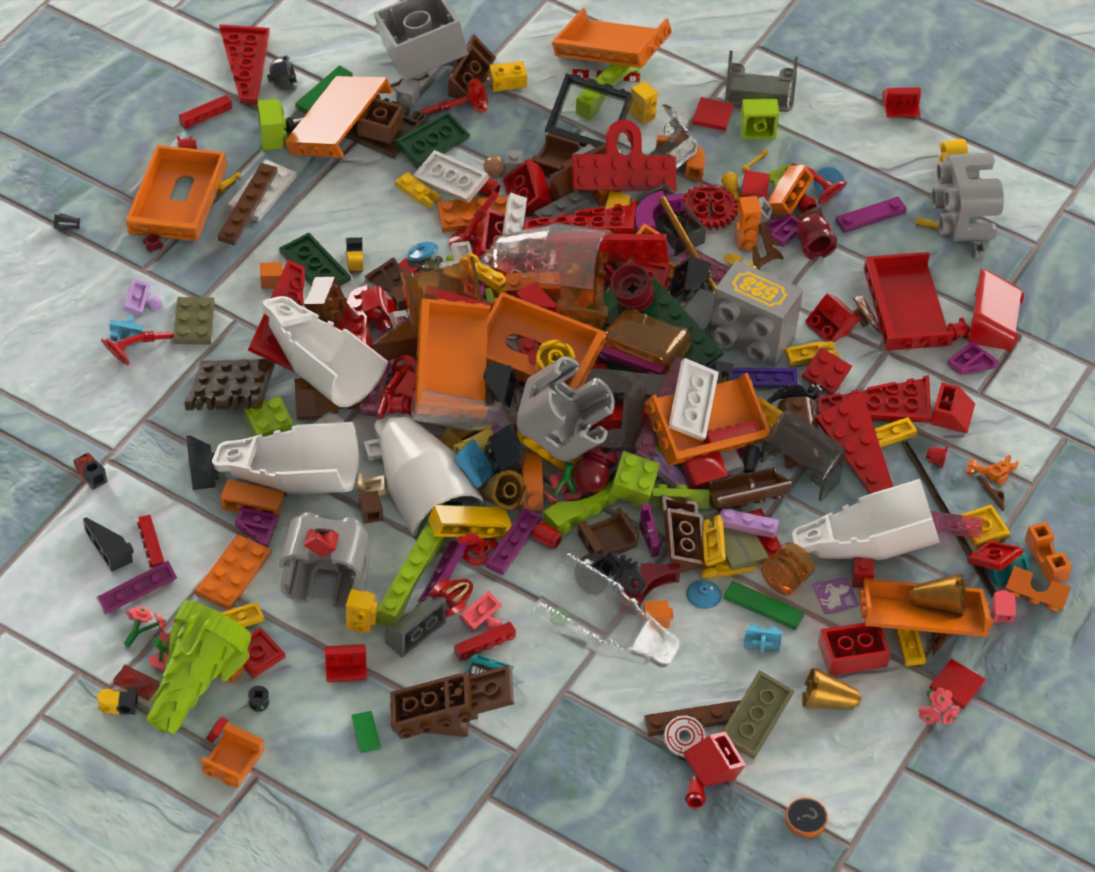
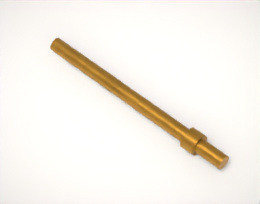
M661 197L659 202L690 256L700 259L666 197ZM710 273L709 278L704 282L710 285L709 289L715 291L717 286Z

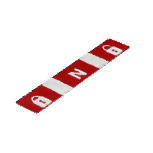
M572 69V74H578L584 79H596L603 72L602 70ZM631 72L620 81L640 82L641 73Z

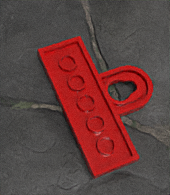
M621 119L612 123L607 129L606 154H572L573 190L676 192V156L642 155V135L639 127L630 120ZM620 133H625L631 144V151L627 155L621 154L617 150L616 142Z
M554 234L558 263H595L598 278L607 284L611 283V277L614 274V271L607 266L609 263H617L621 266L633 263H669L666 234Z

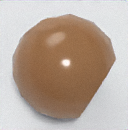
M498 155L489 156L484 161V171L490 177L501 176L504 173L503 159Z

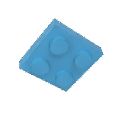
M474 438L454 456L457 465L463 469L470 482L476 488L483 485L493 474L490 459Z

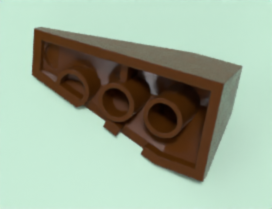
M419 311L411 313L406 321L396 325L397 328L390 333L386 332L371 344V348L386 360L397 359L402 355L416 356Z
M303 378L294 379L297 420L321 418L322 414L328 412L336 414L339 413L340 409L348 408L352 410L372 404V394L370 393L360 402L350 407H339Z

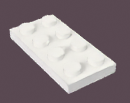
M435 150L413 175L423 184L466 203L473 199L490 178L488 173Z
M266 159L263 163L277 167L278 172L251 219L257 222L264 217L296 178L295 171ZM253 175L228 203L229 210L234 209Z
M686 358L681 361L668 425L669 428L700 441L706 439L719 372Z

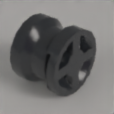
M254 686L249 690L250 708L256 712L266 710L269 706V692L264 686Z

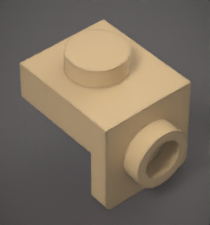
M363 472L359 473V479L356 481L358 492L364 493L378 490L379 496L387 494L385 475L366 479Z

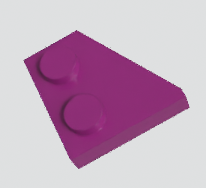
M792 215L771 220L770 224L765 225L773 232L772 235L768 234V236L775 239L779 246L784 247L797 235V224L800 220Z
M972 341L949 358L947 365L958 374L964 375L997 368L999 361Z
M649 503L642 504L639 529L651 558L659 556L662 541L657 534Z
M241 507L235 520V527L255 542L269 547L279 521V515Z

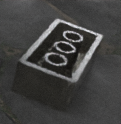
M665 183L636 196V205L638 207L643 199L656 192L663 191L664 196L675 193ZM683 204V211L674 213L695 248L705 243L707 228ZM667 214L656 217L654 219L656 230L659 234H666L667 243L674 249L675 256L686 252L687 249Z

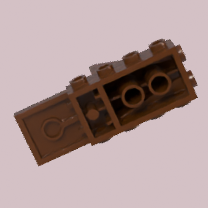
M507 665L474 675H469L466 671L390 692L391 728L393 732H396L401 739L411 738L423 733L467 737L468 722L478 719V714L514 705L511 667Z

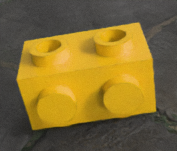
M523 61L489 65V79L493 92L527 88V72Z
M351 589L346 603L347 629L370 633L372 626H376L378 603L375 602L374 593Z

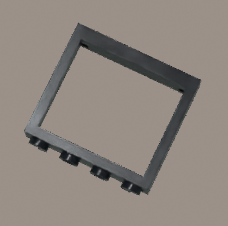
M566 73L544 131L546 134L551 133L580 143V147L583 148L588 144L597 148L605 144V142L556 127L571 85L624 101L625 103L618 120L626 119L633 101L632 94L623 88L620 90L615 89L614 86L607 83L602 85L594 79L588 78L586 80L578 74L570 75Z

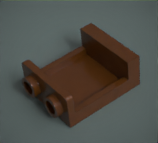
M547 133L538 156H533L531 161L541 166L545 177L550 178L551 174L561 170V163L572 159V154L579 151L580 143Z
M621 508L616 509L615 516L592 525H588L585 520L578 523L577 535L588 553H597L609 558L608 553L610 551L621 554L637 547L639 532L636 527L633 528L629 516Z

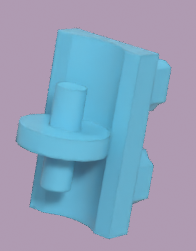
M128 317L127 322L111 320L109 324L110 340L115 343L118 340L121 341V338H129L144 331V326L134 323L133 317ZM135 343V344H132V345H129V346H134V347H136V346L138 345V343Z
M750 624L749 627H746L743 647L760 649L759 653H764V649L780 651L782 631H779L776 627L760 629L758 625Z

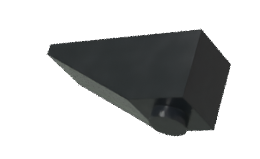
M87 517L83 518L86 534L111 572L133 562L132 554L134 550L129 542L126 543L121 535Z

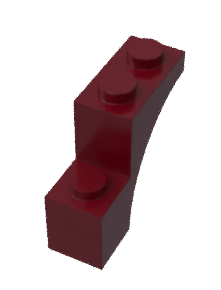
M641 563L640 575L645 580V589L642 593L633 595L621 583L620 614H640L642 602L652 590L664 584L679 583L680 564ZM633 582L632 587L638 588L639 583Z

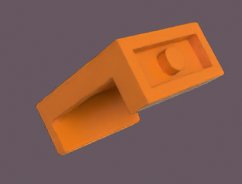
M227 722L223 728L224 736L209 757H203L201 766L202 771L207 776L215 777L227 786L239 788L264 752V739Z

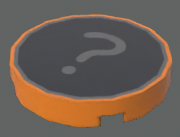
M803 797L790 803L786 810L785 821L788 828L794 834L811 838L818 836L824 831L828 822V813L819 801Z

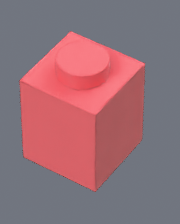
M1006 590L995 592L992 598L993 622L1012 623L1016 616L1015 593H1009Z

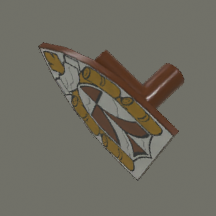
M863 295L854 297L853 300L858 308L853 310V312L861 318L859 322L864 328L870 323L881 333L879 324Z

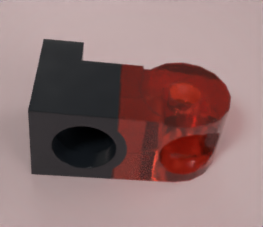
M87 452L73 460L76 470L85 478L92 490L108 482L105 468L90 453Z

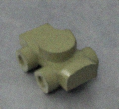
M432 256L420 260L419 268L423 272L434 274L440 272L438 265L443 262L441 256H436L435 260H431Z

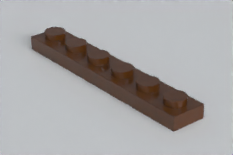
M260 163L219 232L218 241L235 246L278 172L277 167Z
M741 700L644 715L648 737L663 735L669 722L678 716L693 717L701 723L703 728L726 725Z

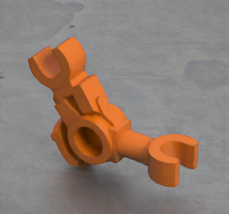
M1007 455L1004 461L1001 460L997 464L985 467L979 465L976 460L969 459L966 473L970 475L976 473L985 474L990 481L996 482L1000 486L1006 483L1008 474L1017 469L1019 462L1010 463L1009 461L1012 456Z

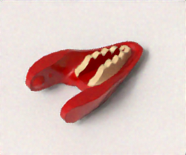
M469 579L441 580L434 586L429 596L436 597L439 595L446 599L449 609L446 610L445 615L448 618L464 610L472 593L473 584Z

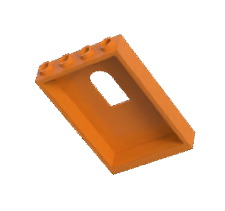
M157 145L126 219L128 233L145 236L157 234L163 238L198 241L227 168L225 152ZM184 176L193 178L194 182L186 201L170 200L179 178Z
M501 292L499 297L493 300L492 310L488 314L486 367L488 368L489 362L510 365L513 367L517 380L526 383L527 379L535 374V365L529 362L528 355L508 348L505 343L506 339L511 335H519L531 338L540 344L549 340H559L560 343H567L572 347L575 360L579 363L578 372L564 383L572 389L583 386L605 343L606 332Z

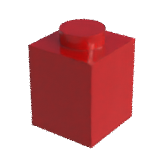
M854 557L851 570V587L863 588L864 578L874 579V559Z

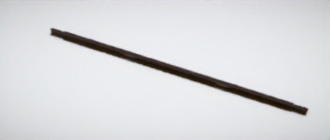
M907 440L906 442L902 441L906 453L968 557L974 552ZM972 565L990 597L993 598L996 590L981 566Z

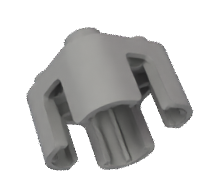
M992 153L947 155L945 162L937 164V180L940 187L932 189L931 201L933 208L941 209L942 212L938 220L939 232L941 235H948L951 242L991 240L996 238L997 228L995 224H968L972 217L998 216L1003 211L1004 194L1001 180L997 178H968L966 171L993 169L995 160Z
M567 356L561 357L527 379L517 419V427L522 435L538 443L552 457L565 462L575 459L605 441L608 431L603 427L599 426L589 433L588 431L593 424L613 412L615 403L612 391L599 378H594L577 389H572L563 381L575 375L579 369V363Z
M305 512L293 518L289 522L279 562V568H284L280 583L282 593L293 601L309 603L316 578L318 576L333 577L337 579L332 597L333 606L336 608H346L351 589L363 590L369 564V536L361 522L354 518H343L340 521L325 519L312 512ZM313 529L321 536L332 530L338 533L335 551L322 558L305 547L304 542L307 530Z

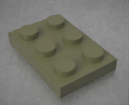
M177 297L174 344L211 345L215 298Z

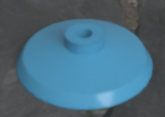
M824 167L817 171L818 175L832 184L845 181L843 174L836 168ZM814 181V187L821 195L824 192L823 186Z
M433 242L418 243L408 251L407 258L411 261L427 259L437 252L438 246Z
M697 580L688 586L686 597L693 606L709 609L718 605L721 601L722 593L714 582Z

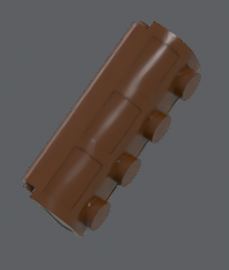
M789 397L781 400L777 408L788 414L780 429L785 468L824 465L819 428L814 420L816 416L814 401L809 397Z
M772 467L710 481L707 484L708 489L705 490L710 491L709 504L711 507L721 512L722 508L729 509V507L735 505L738 508L745 507L747 503L753 501L754 503H763L766 501V498L781 499L784 497V494L791 492V481L777 473V468Z

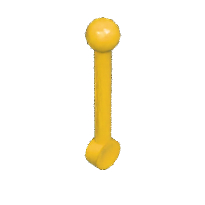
M764 149L762 151V154L756 157L748 165H744L742 167V170L744 172L745 170H749V167H751L754 163L760 160L763 156L766 157L769 151Z

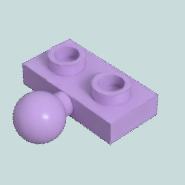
M133 278L123 310L141 316L145 304L150 310H158L162 306V301L157 296L148 298L150 284Z

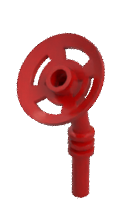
M472 79L468 84L467 96L450 101L445 100V102L441 101L437 105L420 109L419 112L420 114L428 115L438 111H447L451 107L470 102L477 112L484 113L488 108L487 92L478 79Z
M807 167L814 177L813 180L823 186L824 192L817 202L819 205L829 201L847 185L846 181L832 184L818 175L814 169Z
M493 191L482 207H478L479 210H476V213L473 214L474 217L467 229L459 230L450 237L449 247L455 242L469 241L471 249L475 248L476 237L473 235H477L475 228L479 221H482L485 215H487L488 209L499 196L498 193Z
M143 331L141 334L122 339L121 341L118 340L116 343L103 337L101 342L118 360L128 366L130 362L124 352L126 346L141 341L146 343L154 342L155 340L173 339L174 334L172 331Z
M402 355L394 361L392 379L387 387L383 389L381 395L382 401L377 413L378 418H384L388 407V395L392 394L393 396L395 387H398L408 371L413 372L410 367L411 365L416 373L417 361L413 357ZM405 360V364L398 367L397 364Z
M475 532L467 533L457 538L459 544H468L462 558L466 562L478 566L486 565L490 557H486V555L489 554L491 548H494V550L497 548L498 542L495 538H488L491 540L488 542L486 539L479 537ZM471 551L472 553L479 555V559L473 558L467 553Z

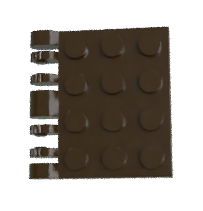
M377 94L375 98L381 99V96ZM391 101L392 103L402 105V104L397 103V102H395V101ZM402 105L403 122L391 144L357 135V121L345 135V138L395 159L401 152L394 144L395 140L427 123L429 116L415 111L409 117L411 109L409 107L404 108V105Z
M264 358L201 361L189 396L185 399V410L194 411L195 408L202 410L204 403H207L208 410H213L214 407L216 410H229L231 406L234 409H239L241 402H244L245 409H250L251 407L252 409H261L275 363Z

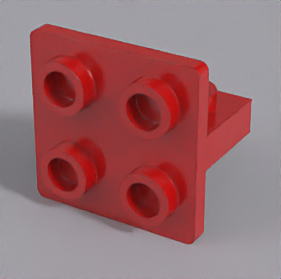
M886 88V91H882L886 117H920L919 102L921 88Z
M365 644L324 647L326 682L367 680Z

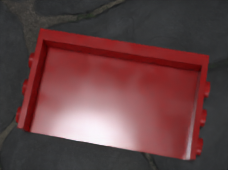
M929 252L865 257L863 270L886 351L945 347L952 344L954 332L946 331L947 326L928 266Z

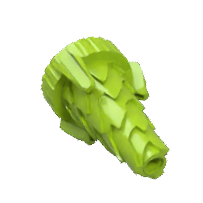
M189 600L182 602L173 619L175 623L170 633L169 655L165 664L166 668L161 684L153 697V706L145 720L158 731L167 734H174L180 728L190 708L194 709L200 696L208 689L213 679L219 675L221 681L227 682L229 677L234 675L250 657L247 647L251 642L252 635L246 628L210 607Z

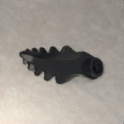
M818 382L815 385L811 384L807 390L799 384H796L794 387L787 384L784 389L780 387L778 391L774 392L766 402L772 404L779 399L789 397H809L812 400H816L823 388L820 387Z
M610 551L608 553L609 559L613 563L614 568L611 575H615L612 582L616 581L614 586L622 583L629 593L633 595L642 593L646 584L643 577L637 571L642 564L637 565L638 561L630 563L632 558L625 560L626 555L620 556L619 552L614 553ZM635 581L639 582L638 588H633L632 583Z

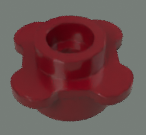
M149 234L143 239V243L146 244V250L149 252L162 249L164 246L160 241V236L157 234Z

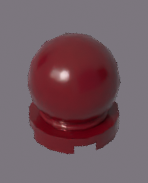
M811 213L802 217L797 224L796 231L804 255L812 260H815L814 257L822 256L826 258L831 255L837 248L836 243L838 240L831 229L830 222L825 216Z
M598 446L583 453V458L579 459L573 468L572 477L575 485L579 490L588 494L598 493L605 489L611 477L610 468H615L619 460L611 452L609 455L600 452L601 447Z

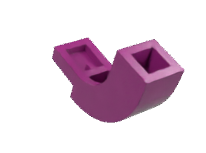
M663 191L649 195L638 205L635 213V234H637L644 223L655 230L654 219L659 215L666 214L659 202V199L664 196ZM682 193L665 196L674 212L683 211L684 197Z

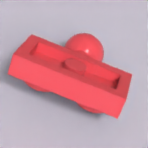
M487 591L466 609L459 618L472 632L484 621L487 623V630H491L502 625L498 618L491 617L502 604L490 591Z

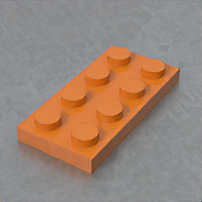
M508 195L498 196L489 209L505 214ZM488 197L473 198L469 203L461 200L437 201L442 232L467 229L474 217L473 214L476 213V210H479V206L482 207Z
M237 534L195 590L196 595L227 610H231L272 554L271 549Z

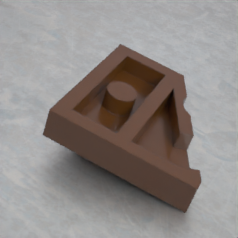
M394 257L365 275L369 282L382 287L389 293H391L393 288L410 283Z

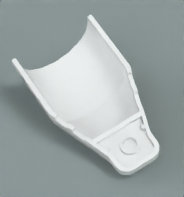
M279 296L263 301L261 310L270 317V329L293 370L339 407H350L364 399L379 383L388 361L346 329L341 331L333 327V322L328 321L326 323L318 319L319 315L298 305L288 297Z
M396 412L376 421L374 431L380 440L387 491L413 537L417 535L421 521L433 510L435 505H441L450 499L461 496H472L478 507H484L483 498L478 489L470 482L463 469L457 465L454 459L456 453L413 420L408 413Z
M353 422L292 426V430L281 433L280 430H276L273 435L262 437L261 434L241 440L225 441L218 445L212 463L216 471H229L237 479L283 491L291 495L348 492L356 484L358 475V441Z
M920 479L865 495L858 499V503L850 507L847 504L842 507V511L834 515L829 513L809 524L797 527L792 532L794 545L798 553H811L821 559H854V557L884 560L940 543Z

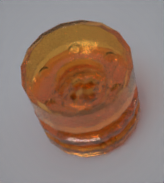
M786 542L775 552V555H772L761 567L762 575L767 584L782 595H791L815 570L814 562L810 555L798 544Z

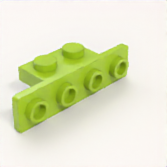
M656 484V488H653L648 503L650 508H662L661 496L664 495L698 502V509H709L710 491L687 489V485H676V489H669L668 485ZM631 502L632 507H641V505Z

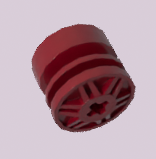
M626 264L619 267L612 275L610 285L618 305L623 310L629 313H638L651 305L655 292L648 273L643 267L636 264Z

